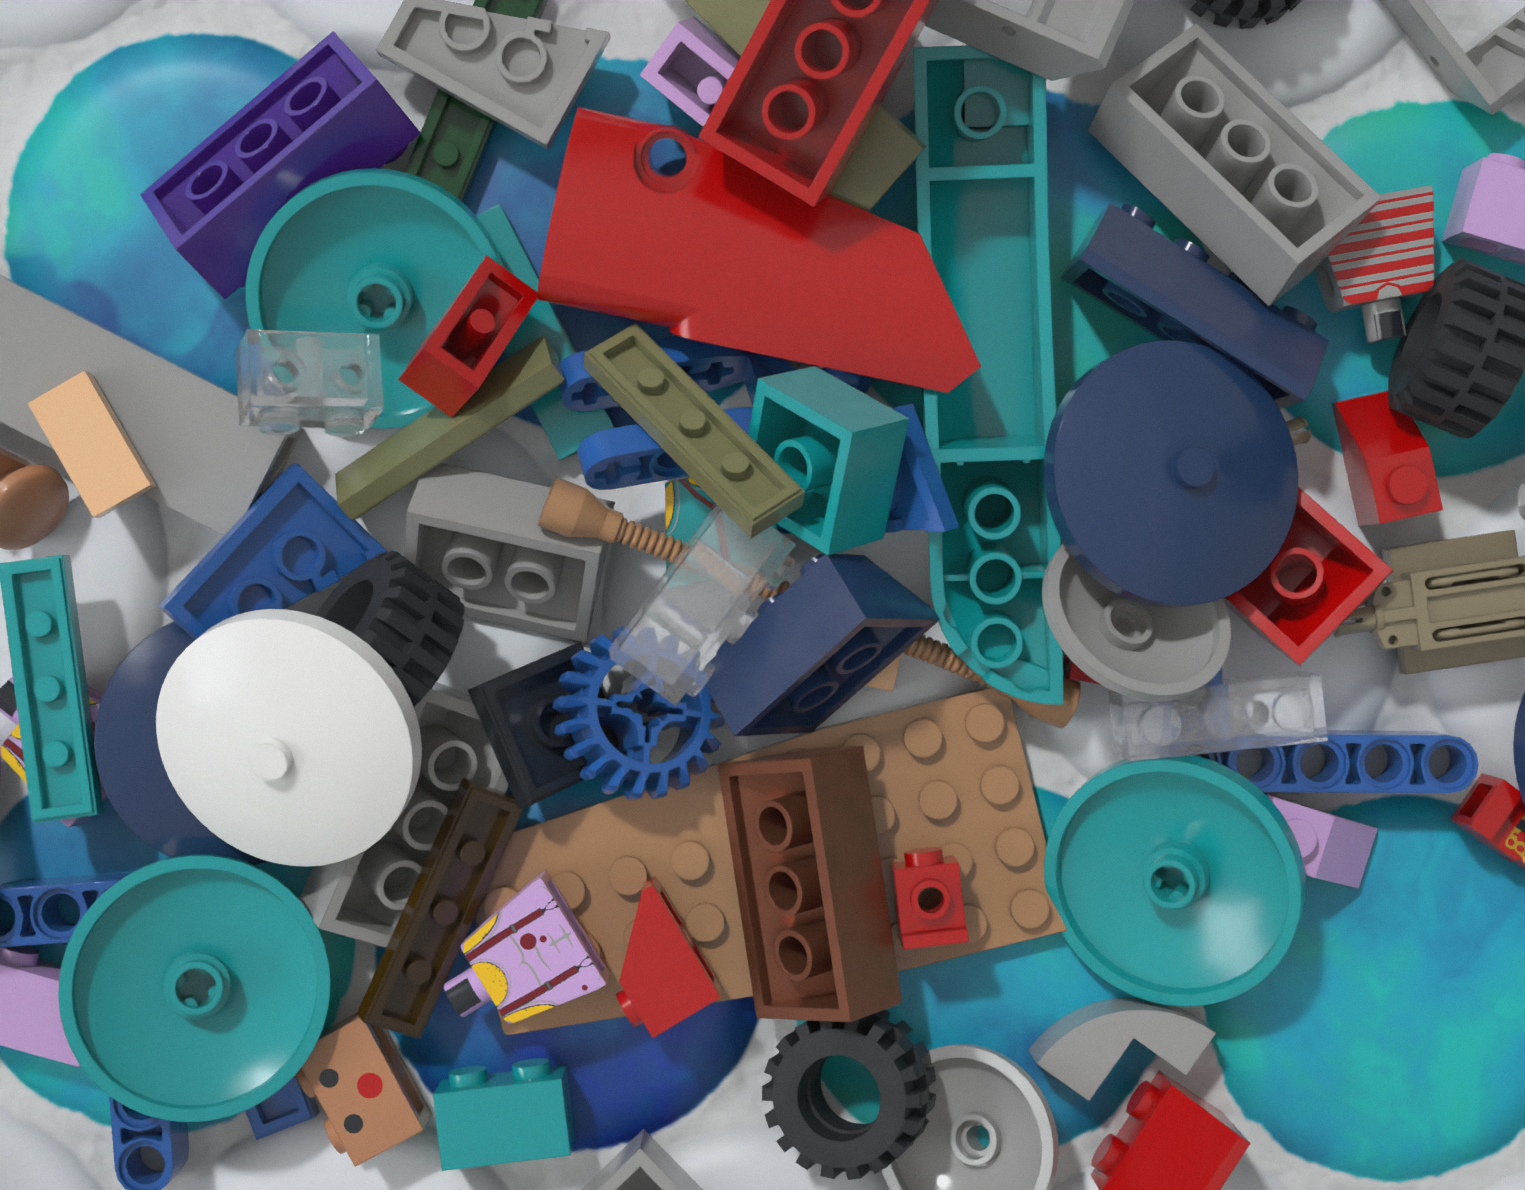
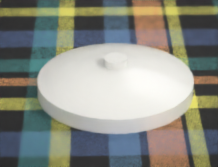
M264 609L238 614L225 619L208 629L182 652L168 671L160 691L156 712L157 741L163 765L177 794L194 816L212 833L231 846L256 858L277 864L304 867L322 866L352 858L374 845L390 830L407 807L415 791L421 768L422 744L417 716L410 697L393 669L369 644L349 630L322 617L287 609Z

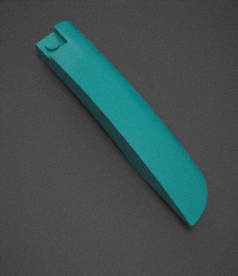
M970 45L913 47L915 135L927 146L915 160L917 232L920 233L981 365L979 369L949 393L922 388L923 431L960 527L947 532H927L929 580L933 607L940 618L938 623L950 647L987 684L1008 695L1026 701L1064 705L1063 650L1048 625L1042 601V584L1046 568L1053 555L1061 546V537L1049 510L1044 484L1046 440L1056 413L1049 254L1046 79Z

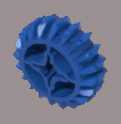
M627 626L613 631L612 639L601 634L590 641L591 652L580 650L572 656L571 662L576 671H567L559 678L558 683L571 695L560 696L555 699L552 707L560 713L569 714V720L555 726L554 733L562 737L572 734L575 745L566 749L564 758L570 761L583 756L587 760L580 773V778H583L585 781L595 778L602 772L601 790L603 793L608 795L615 793L623 786V792L627 800L634 801L642 798L645 790L652 799L667 796L669 786L676 791L688 787L691 782L689 773L697 775L705 772L709 764L703 753H713L722 744L709 732V730L724 726L725 719L720 713L711 711V704L715 702L698 673L701 669L697 670L693 665L697 659L699 648L691 646L678 653V634L669 632L657 641L654 626L642 627L635 636ZM630 664V677L623 680L621 694L599 698L600 686L610 669L615 665ZM661 678L673 690L677 701L671 699L662 687ZM637 702L638 711L647 713L648 717L656 718L643 723L641 714L634 713L632 709L625 707ZM600 724L606 725L614 731L618 738V750L606 738ZM672 727L680 728L678 739L671 752L661 762L650 763V750L657 747L659 732Z

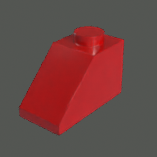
M486 255L430 331L398 380L452 418L479 389L536 302L537 292Z
M1388 391L1331 403L1358 526L1383 524L1443 510L1430 447L1412 417L1392 410L1389 407Z
M656 876L644 882L619 979L623 990L616 993L618 1002L631 1024L636 1028L644 1023L652 1038L721 998V985Z

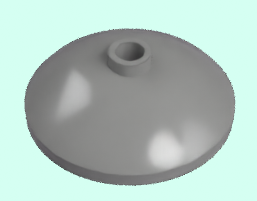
M1064 543L1049 561L1042 584V601L1048 625L1058 644L1071 661L1102 686L1121 695L1151 702L1174 701L1193 695L1201 690L1216 676L1225 663L1231 644V623L1224 598L1188 607L1168 608L1150 606L1124 598L1096 581L1081 567Z
M953 1044L929 1050V1053L922 1058L925 1067L934 1066L936 1081L929 1086V1092L936 1094L935 1106L927 1114L926 1119L929 1120V1123L924 1132L914 1141V1144L887 1168L881 1170L889 1189L1051 1190L1058 1166L1057 1130L1049 1104L1031 1076L1007 1056L983 1046ZM979 1125L983 1126L990 1135L988 1147L983 1146L978 1141L977 1129Z

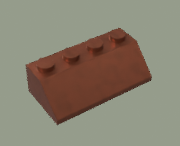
M863 745L811 749L718 764L756 1018L853 1022L903 1003Z

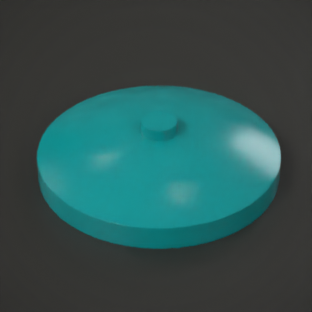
M371 168L341 172L323 178L297 193L278 210L266 225L253 250L247 271L246 310L248 322L255 344L267 367L276 379L303 404L322 415L349 425L376 429L406 427L436 406L400 382L398 378L486 255L502 267L504 265L496 245L481 221L464 203L442 187L424 178L390 169Z
M1172 752L1146 753L1117 761L1103 768L1090 777L1061 809L1049 834L1045 850V888L1067 928V931L1061 933L1069 946L1102 979L1132 996L1154 1003L1181 1007L1203 1006L1229 1000L1245 993L1265 979L1281 962L1296 935L1304 912L1306 898L1304 863L1296 838L1282 813L1257 786L1244 776L1215 761L1195 755Z
M212 854L182 855L159 860L128 874L106 890L87 910L75 928L67 945L59 976L58 1001L63 1031L71 1051L88 1077L102 1091L124 1106L150 1117L176 1122H203L229 1117L258 1105L279 1091L296 1075L310 1056L320 1037L328 1012L331 983L329 958L321 931L313 922V918L303 901L286 884L269 872L242 860Z

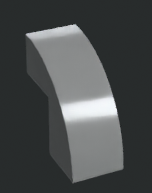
M1125 997L1095 1002L1069 1013L1051 1025L1038 1037L1028 1051L1037 1065L1090 1101L1133 1039H1136L1187 1075L1216 1033L1203 1020L1177 1006L1163 1005L1141 998Z

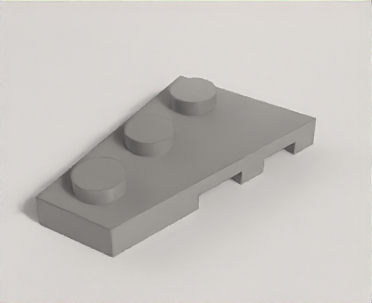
M403 0L376 51L380 57L549 150L608 45L611 36L610 32L592 28H586V30L555 25L550 20L529 16L527 19L502 15L487 12L482 7L445 0Z

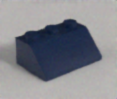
M821 553L811 558L800 569L801 577L785 592L776 594L763 602L757 610L758 617L743 631L732 634L720 642L715 649L717 655L698 673L734 736L809 733L820 726L934 626L940 618L932 607L865 555L836 553L826 555Z

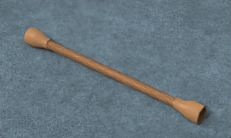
M558 477L555 478L537 526L566 537L598 538L611 544L613 541L619 542L621 540L622 545L629 543L630 548L637 546L638 551L645 549V553L648 555L651 552L653 557L657 558L660 555V559L663 561L668 558L669 563L673 564L676 562V565L679 567L684 565L686 570L691 567V571L694 573L699 570V574L702 576L707 574V578L712 579L714 577L717 582L722 579L723 584L727 585L730 583L731 587L735 588L737 586L740 591L745 589V592L748 594L753 592L754 596L758 597L760 595L761 599L764 600L785 592L790 587V583L788 581L782 583L781 578L775 579L773 575L767 577L765 572L759 574L758 569L752 570L750 566L744 568L742 563L736 565L735 560L728 562L727 557L721 559L719 554L713 556L712 551L705 553L704 548H699L698 550L696 545L690 547L689 542L682 544L681 539L674 541L673 536L666 538L665 533L659 535L658 530L651 532L650 527L643 529V525L640 523L635 526V521L631 520L628 523L627 518L623 517V513L608 508L587 488ZM924 634L904 651L905 655H912L916 659L919 657L920 661H927L928 664L934 663V666H941L943 670L949 669L951 673L956 672L959 676L964 675V678H971L972 681H978L982 685L986 683L982 677L970 669L955 654L950 646L948 647L947 643L941 644L939 640L933 641V638H926ZM1063 676L1064 705L1030 702L1013 697L994 688L997 694L1012 699L1030 717L1058 728H1064L1071 720L1081 693L1080 682L1067 679L1065 676Z

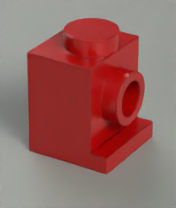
M928 847L905 851V861L890 863L898 936L903 949L969 942L959 862L954 856L943 857V850L940 847ZM934 887L941 891V902L934 909H924L918 904V896L925 888Z

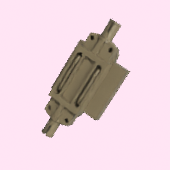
M1515 530L1382 549L1383 561L1393 569V573L1386 579V582L1382 583L1346 619H1356V621L1342 624L1333 633L1335 637H1340L1342 635L1370 632L1377 641L1379 649L1396 648L1400 674L1407 675L1525 657V555L1518 556Z

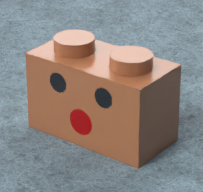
M357 1013L323 1030L310 1056L296 1073L297 1080L303 1091L310 1098L317 1096L328 1116L324 1121V1126L333 1147L340 1154L347 1152L354 1167L423 1131L432 1116L387 1029L364 1023Z

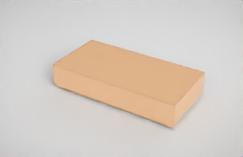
M83 371L27 403L94 518L105 516L156 486L92 373Z

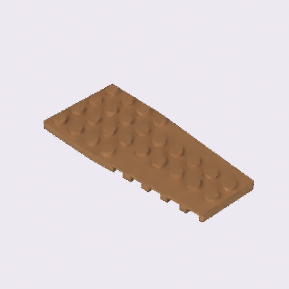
M985 687L821 727L809 733H803L718 763L722 764L819 748L863 745L898 972L1067 931L1045 888L1044 860L1046 841L1012 701L1007 697L997 694L993 687ZM718 764L709 765L705 772L697 775L689 773L691 782L688 787L676 791L669 786L667 796L659 799H652L646 790L642 798L634 801L627 800L625 795L513 831L475 916L477 927L538 874L547 869L608 968L610 975L607 984L600 989L515 1023L508 1024L498 1010L502 1030L506 1035L626 1016L618 1002L616 993L623 990L619 979L644 882L656 876L721 985V998L714 1002L753 996ZM940 847L943 850V857L954 856L959 862L969 942L904 950L898 936L890 863L905 861L904 852L908 850ZM934 887L923 889L918 896L919 906L924 909H934L937 907L942 899L941 891Z

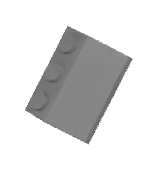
M441 463L421 476L417 483L406 514L404 557L460 597V601L464 604L465 608L464 616L586 642L608 549V542L598 538L566 537L537 526L551 487ZM598 498L608 508L614 510V501Z

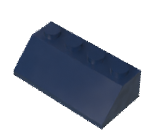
M1110 203L1100 213L1063 272L1062 279L1161 341L1191 342L1209 347L1230 357L1260 381L1270 393L1279 409L1306 400L1313 388L1329 343L1328 339L1314 331L1318 325L1310 316L1290 306H1284L1282 310L1272 304L1268 306L1234 272H1230L1229 276H1226L1207 264L1210 256L1196 244L1183 238H1177L1173 242L1153 230L1156 222L1148 214L1132 205L1123 204L1119 208Z

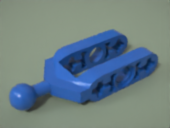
M681 336L653 340L705 392L744 381L752 406L758 378L796 370L782 358L700 342ZM588 350L571 354L559 363L565 380L558 387L563 404L567 408L574 411H592L620 406L584 369V353ZM823 368V371L864 394L869 390L871 377ZM753 407L724 409L748 434ZM639 424L595 432L586 437L577 449L585 482L593 489L612 490L689 476Z

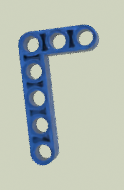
M1222 668L1206 686L1199 690V703L1189 713L1181 714L1178 712L1173 701L1152 702V753H1175L1182 745L1192 743L1197 748L1199 757L1215 761L1239 773L1236 764L1238 754L1247 745L1256 744L1262 754V763L1256 773L1245 778L1262 792L1454 793L1468 787L1477 775L1479 765L1477 753L1470 743L1460 737L1432 731L1222 730ZM1318 744L1324 751V766L1315 776L1306 777L1301 769V757L1307 748ZM1381 745L1387 753V765L1381 774L1371 778L1365 769V758L1372 748ZM1445 746L1450 756L1449 767L1444 774L1434 778L1429 769L1430 756L1435 749Z
M132 872L17 880L1 884L0 899H3L12 906L16 917L12 929L0 924V947L69 942L78 923L92 904L106 890ZM61 894L73 897L78 903L80 918L77 924L69 923L59 914L57 906ZM109 1096L114 1166L118 1181L126 1190L163 1189L182 1170L188 1160L189 1139L187 1122L168 1121L150 1117L124 1106ZM142 1146L153 1147L161 1153L165 1162L164 1170H153L146 1166L140 1154Z

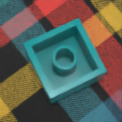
M816 366L758 378L748 435L805 491L803 506L776 524L826 555H832L884 539L909 418Z

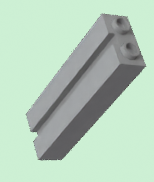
M0 274L1 423L53 449L27 403L83 371L92 373L156 484L155 487L146 491L143 495L222 535H225L272 485L277 473H282L304 428Z

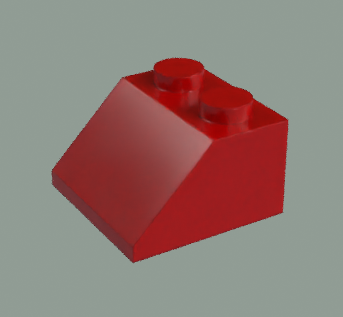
M1298 487L1293 521L1278 554L1256 579L1239 591L1224 597L1226 606L1255 633L1300 667L1393 573V569Z
M1159 1070L1151 1083L1147 1080L1143 1081L1132 1094L1126 1108L1129 1117L1115 1136L1110 1133L1099 1144L1091 1162L1092 1167H1094L1091 1177L1099 1190H1220L1251 1143L1221 1110Z

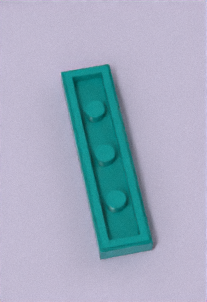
M498 204L476 215L496 245L504 268L537 292L539 278L502 206ZM536 300L504 349L507 359L542 335H545L557 351L559 362L576 353L551 302ZM558 386L531 403L560 461L576 454L579 444L586 437L598 431L615 428L606 409L574 411L567 408L563 404Z
M56 555L0 563V583L32 824L104 813L100 778L96 765L94 733L70 555Z

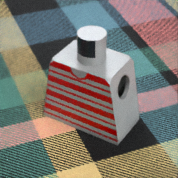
M1432 185L1379 194L1382 197L1379 203L1313 270L1325 306L1330 313L1362 308L1368 343L1407 336L1401 300L1418 297L1433 289L1434 193Z

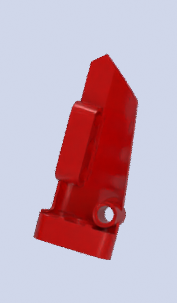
M578 107L551 215L538 283V300L670 327L669 331L671 333L700 342L949 393L981 367L920 233L831 195L813 207L678 126L662 125ZM663 138H671L678 141L684 147L686 164L681 171L674 174H666L654 166L651 159V150L656 141Z

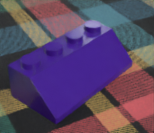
M332 31L141 193L140 196L175 250L226 299L238 288L246 286L250 259L260 235L278 210L293 196L307 186L337 173L356 169H380L384 164L392 163L401 157L409 143L420 135L421 132L377 78L338 35Z

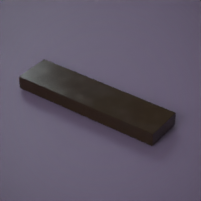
M462 778L358 1009L357 1015L364 1023L418 1039L421 1038L459 954L461 944L468 934L524 809H518L513 795L470 779Z

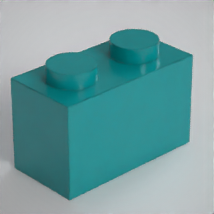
M533 1058L513 1063L512 1071L487 1074L486 1066L461 1067L449 1071V1079H441L433 1093L442 1171L571 1156L575 1142L567 1065L551 1066L550 1059Z

